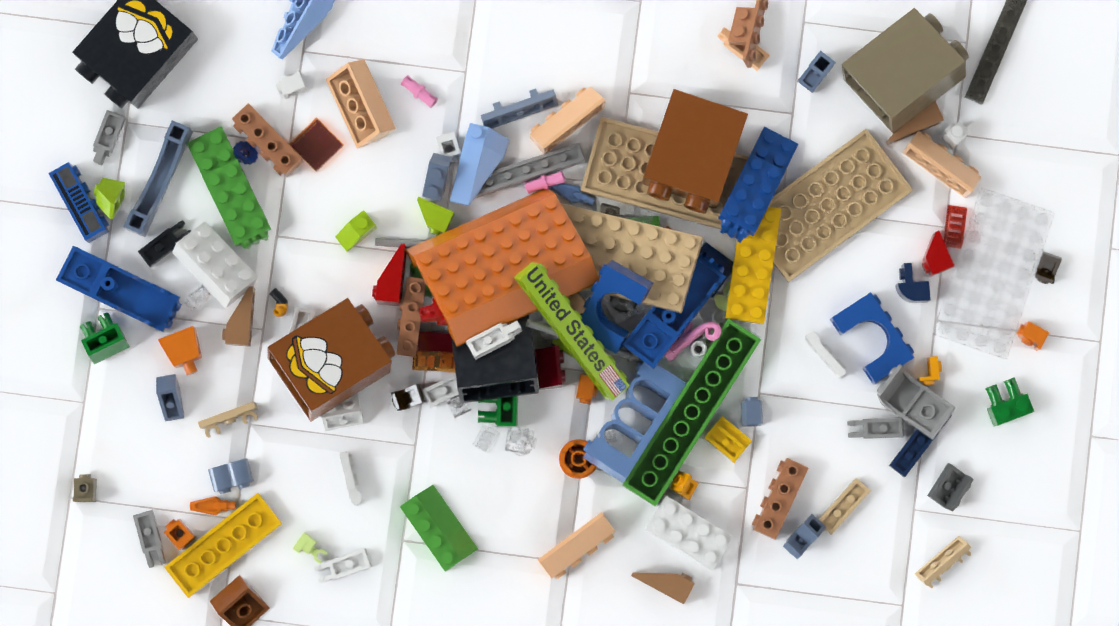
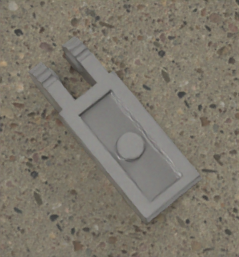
M871 418L847 421V426L863 425V433L850 432L848 433V438L904 437L902 418Z
M153 510L133 515L141 549L145 554L148 567H154V561L150 553L154 550L157 551L158 560L161 565L166 564L162 550L163 545Z

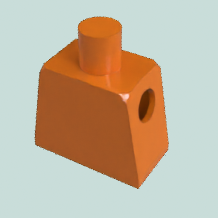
M190 326L158 339L175 368L183 366L187 376L198 372L194 361L201 359L202 354L196 327Z

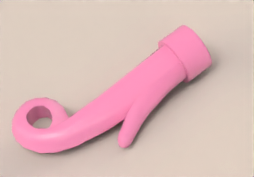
M691 322L665 354V357L669 361L674 360L681 351L704 333L708 340H717L721 335L720 325L715 322H707L691 330L693 326Z

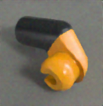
M274 288L269 293L276 301L273 313L276 317H282L287 312L288 300L277 288Z

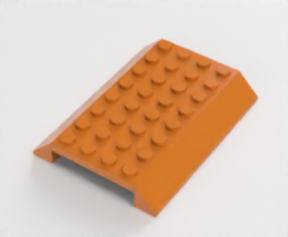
M542 189L406 249V253L413 266H417L448 323V331L457 347L499 323L509 324L538 311L514 278L531 262L541 263L548 271L547 276L558 284L559 292L566 297L593 286L596 280L599 281L591 255L556 194L549 189Z

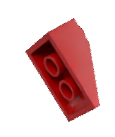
M405 244L399 246L378 278L377 285H373L372 297H374L379 305L400 307L407 259V247Z

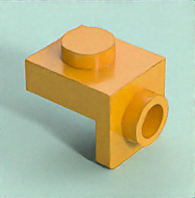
M938 356L927 358L928 376L917 378L918 382H922L923 385H934V381L940 380L939 372H942L941 361H938Z
M678 471L677 475L673 478L670 489L682 498L690 501L699 483L693 480L690 474Z

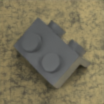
M947 463L927 496L941 507L953 512L960 505L961 499L970 489L974 479L964 474L952 464Z

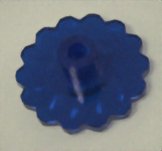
M239 141L233 147V154L240 163L252 165L258 159L256 147L253 148L247 141Z

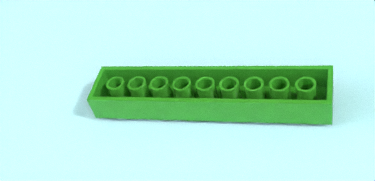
M729 318L721 328L720 337L714 340L622 484L623 487L656 507L762 339Z

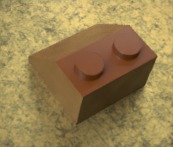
M240 575L210 600L217 614L230 626H251L270 609L253 587Z

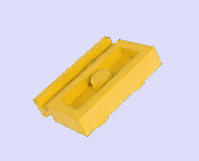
M723 416L704 437L705 440L733 463L752 442L750 438Z

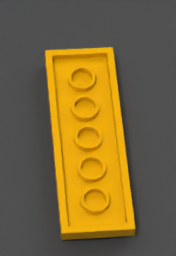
M768 207L754 236L749 235L741 243L736 241L725 319L729 318L730 320L764 325L781 208Z
M256 493L164 568L187 598H190L283 523L261 495Z

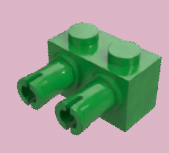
M108 312L103 313L105 320L102 315L98 316V321L103 330L97 333L91 321L85 322L87 328L84 323L80 325V329L85 336L81 342L94 365L130 347L123 331L117 323H113Z
M1015 377L1003 381L1010 396L1008 401L1002 400L997 384L985 388L992 404L990 408H987L993 427L1035 412L1028 393L1023 394L1020 392Z
M519 396L478 401V403H496L497 405L496 411L478 410V416H484L478 417V423H495L498 428H518Z

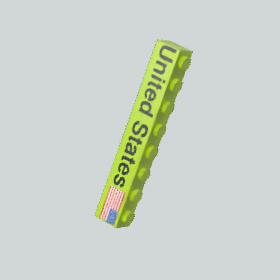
M531 262L514 277L603 397L613 401L630 386L626 381L628 379L627 376L616 368L615 360L610 355L607 356L604 352L605 347L599 340L596 341L592 336L594 334L592 329L588 325L583 324L581 321L582 316L578 311L571 308L569 305L571 304L570 300L559 292L558 284L547 276V269L541 263Z

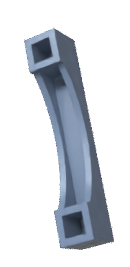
M173 120L171 121L149 180L123 226L127 230L146 237L187 147L186 143L189 142L193 134L190 127Z

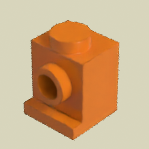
M1029 321L1024 325L1021 324L1016 331L1018 337L1022 339L1021 342L1030 347L1034 345L1033 350L1035 351L1041 350L1050 333Z
M580 374L576 399H580L579 403L591 405L592 397L596 398L598 389L588 375Z
M181 519L170 521L165 526L167 530L163 532L178 550H183L197 537ZM181 529L183 531V535L181 537H178L176 533L178 530Z

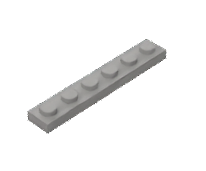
M579 143L494 170V173L491 177H488L475 198L539 178L544 174L548 175L585 163Z

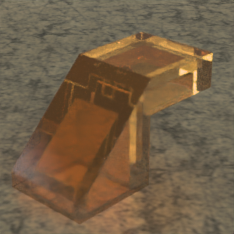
M417 350L416 356L413 357L412 370L456 373L454 355L450 352Z

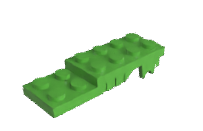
M222 126L187 142L186 144L235 246L241 245L244 249H250L252 244L257 245L261 240H269L268 231L271 230L268 219L246 178Z

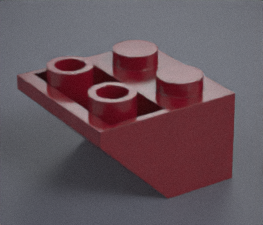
M559 345L535 349L539 390L562 388V383H566L565 370H561V364L564 363L563 350H559Z

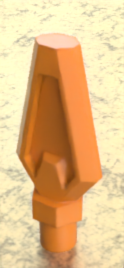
M217 496L190 502L191 511L218 515L222 511H228V509H236V501L228 502V500H221Z

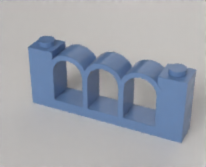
M645 362L638 363L634 370L637 374L627 388L626 398L615 406L611 415V421L606 422L593 442L589 440L583 449L586 451L583 456L584 459L622 483L628 477L687 384L659 365L652 369ZM644 386L664 398L666 402L659 413L638 401L633 395V388ZM631 408L652 421L645 435L625 424L619 417V409ZM610 429L617 430L638 443L630 458L606 442L604 438L605 431Z

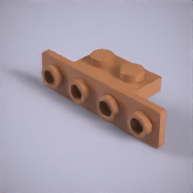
M756 0L755 8L736 7L728 42L730 45H745L742 59L747 68H751L753 61L756 60V47L760 43V30L764 26V13L768 9V0Z
M407 277L404 299H401L399 308L402 311V316L398 318L397 330H399L397 355L415 357L417 354L421 325L419 308L423 307L426 282L422 278Z

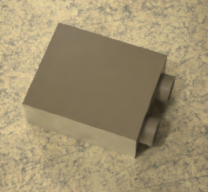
M915 7L841 64L843 80L893 134L966 77V60L969 58V55L965 48L957 40L948 43L940 35L944 30L938 19L931 13L923 17Z

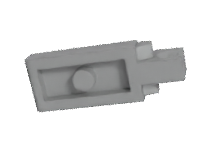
M106 110L93 143V152H96L93 159L94 163L103 165L106 156L110 157L111 153H113L126 120L125 116Z

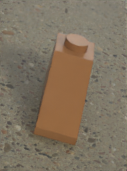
M936 101L892 134L886 141L887 145L912 136L918 131L921 132L941 124L944 119Z
M253 286L248 287L228 320L226 329L223 328L222 340H225L226 345L251 347L256 290Z
M636 572L631 574L635 579L682 604L686 602L695 585L692 582L693 578L683 572L681 575Z

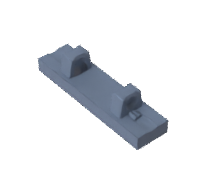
M536 88L529 90L530 98L505 107L501 106L500 101L493 103V111L480 115L483 126L493 129L558 106L554 89L538 94Z

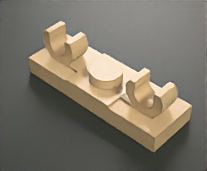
M253 401L198 421L200 429H205L206 437L210 438L209 432L212 428L216 429L217 434H221L220 428L216 426L217 424H232L236 422L235 418L242 416L243 423L248 424V415H252L254 420L257 421L258 416L253 411L257 410L258 407L256 402Z
M958 536L914 574L923 584L932 589L933 585L931 582L935 579L940 582L941 577L939 575L949 570L957 560L963 563L961 557L965 553L970 557L971 552L969 550L972 547L963 538Z

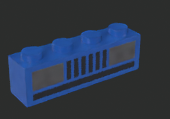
M67 162L48 173L84 240L90 243L109 232L107 228L109 223L104 215L100 216L98 212L100 208L95 198L91 199L88 193L91 190L87 183H82L79 177L82 174L77 165L73 166L70 162Z

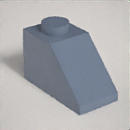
M176 374L156 377V394L165 422L183 419L184 410Z

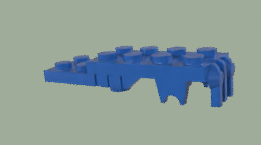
M764 126L718 217L721 220L722 227L720 233H727L729 237L736 238L739 243L749 235L754 236L799 145L798 143Z
M74 245L56 278L57 282L161 332H164L165 328L170 329L172 327V320L176 317V312L182 306L179 302L180 296Z
M706 252L699 254L682 313L653 306L622 346L654 369L725 280L726 276L723 275V265L720 263L715 264V260L709 258Z

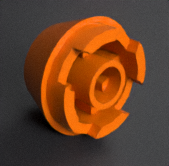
M575 439L566 443L561 449L559 464L566 475L582 479L590 476L597 468V466L583 458L586 453L583 449L588 441Z

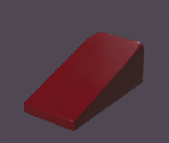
M420 331L418 352L453 354L450 333Z

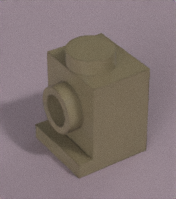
M79 474V478H74L73 502H96L97 479L91 478V474ZM83 484L87 487L84 492L81 491V485Z

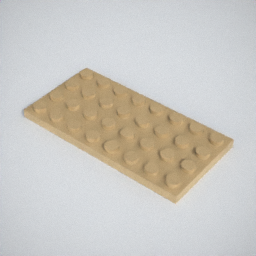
M601 116L581 186V192L721 230V220L718 217L749 156L735 153L716 209L708 207L706 214L698 213L684 207L686 199L671 194L669 201L649 196L647 194L649 186L642 184L659 132Z
M867 129L860 132L773 196L768 207L781 208L773 264L788 283L913 191Z
M561 203L591 255L599 279L601 277L599 272L602 266L614 260L653 282L649 294L642 304L682 313L703 243V237ZM592 286L589 287V288H587V289H585V290L591 291ZM618 293L605 294L617 298L630 300Z

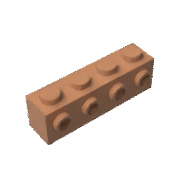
M249 103L232 118L235 123L233 127L240 134L244 132L248 136L246 141L253 148L257 146L261 150L259 154L265 161L271 160L275 164L272 168L280 176L284 174L288 177L304 162L293 148Z
M786 458L785 461H780L776 469L779 474L776 479L772 478L768 487L771 491L768 497H763L760 507H762L760 515L756 514L752 521L754 531L776 540L809 469L808 467L789 458Z

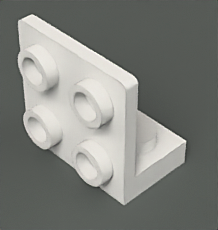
M358 393L321 416L325 432L364 424Z

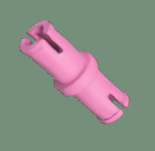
M409 75L402 80L401 86L409 90L414 98H419L429 108H432L437 103L438 98L428 92L423 84H418Z
M563 171L547 176L544 174L541 175V178L525 182L527 193L530 194L542 189L548 190L551 186L565 183L566 180Z

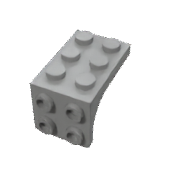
M899 364L897 367L892 368L887 381L880 384L877 389V397L882 406L933 440L956 407L914 379L905 370L904 366Z

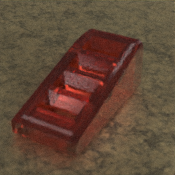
M947 206L943 240L946 247L958 249L962 247L967 208ZM951 213L962 215V218L951 216ZM950 221H952V222H959V223H961V224H960V225H958V224H952V223H950ZM949 229L958 230L959 233L951 232Z

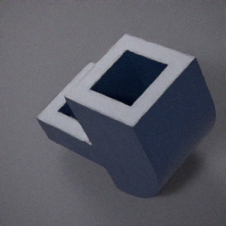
M903 263L898 271L899 280H902L903 283L895 285L898 295L909 303H928L931 301L929 281L913 282L912 263Z

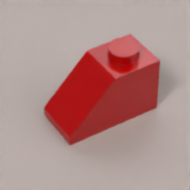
M939 230L932 234L922 259L924 262L922 263V268L930 277L954 267V263Z

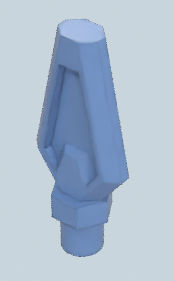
M565 183L551 186L552 191L572 204L580 202L593 205L595 198L581 192L580 186Z

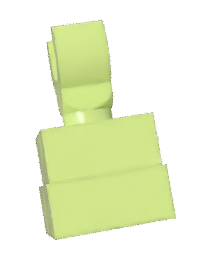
M305 532L292 548L297 553H300L301 550L307 554L310 553L318 563H322L317 557L318 553L328 554L323 549L315 548L314 545L317 541Z

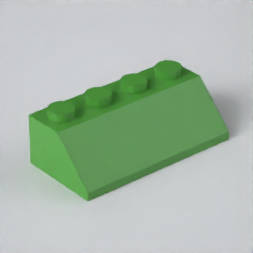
M434 485L429 486L400 506L445 572L478 550Z

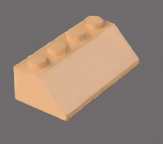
M365 59L348 62L325 79L357 149L387 136L396 129Z
M591 86L587 89L585 87L576 93L577 97L572 101L569 99L561 105L562 109L557 113L553 111L545 118L546 122L542 125L538 123L530 130L532 132L529 134L530 139L542 154L551 151L605 108V99Z
M918 131L902 153L959 195L966 198L981 179L979 171L972 166L968 167L963 164V160L955 154L952 156L947 152L948 149L944 145L933 142L931 136L927 133Z
M601 512L540 557L538 561L551 579L556 577L558 580L567 573L564 569L571 565L574 568L582 562L581 557L587 553L590 556L597 551L599 543L603 541L606 544L613 539L615 530Z

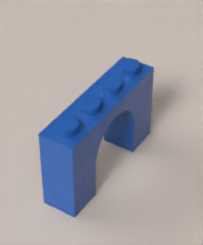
M612 260L607 265L604 264L599 272L601 277L592 286L591 291H593V294L585 301L583 307L586 309L580 315L582 316L581 321L583 324L588 325L594 333L592 336L595 340H599L606 349L617 354L623 347L622 344L627 339L629 331L611 322L605 316L602 309L603 296L608 293H618L640 305L647 298L653 282Z
M870 292L829 320L840 336L863 322H871L882 328L887 338L886 349L879 358L862 368L871 383L875 384L889 375L893 367H897L899 364L903 366L915 357L913 356L914 350L910 344H905L903 341V334L898 327L895 328L891 323L892 317L881 308L880 305L882 303L878 296Z

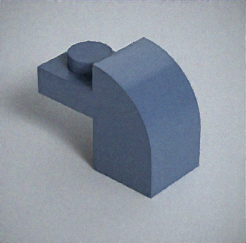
M820 50L797 82L813 93L836 62Z
M811 514L789 536L783 547L798 560L807 548L821 535L826 526Z

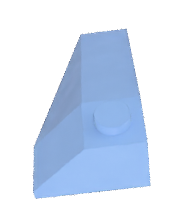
M289 0L292 2L290 10L284 14L285 24L283 28L279 29L271 52L283 60L327 16L335 0Z
M473 123L469 124L450 202L469 206L488 177H491L494 169L504 159L510 141L508 138L489 127Z

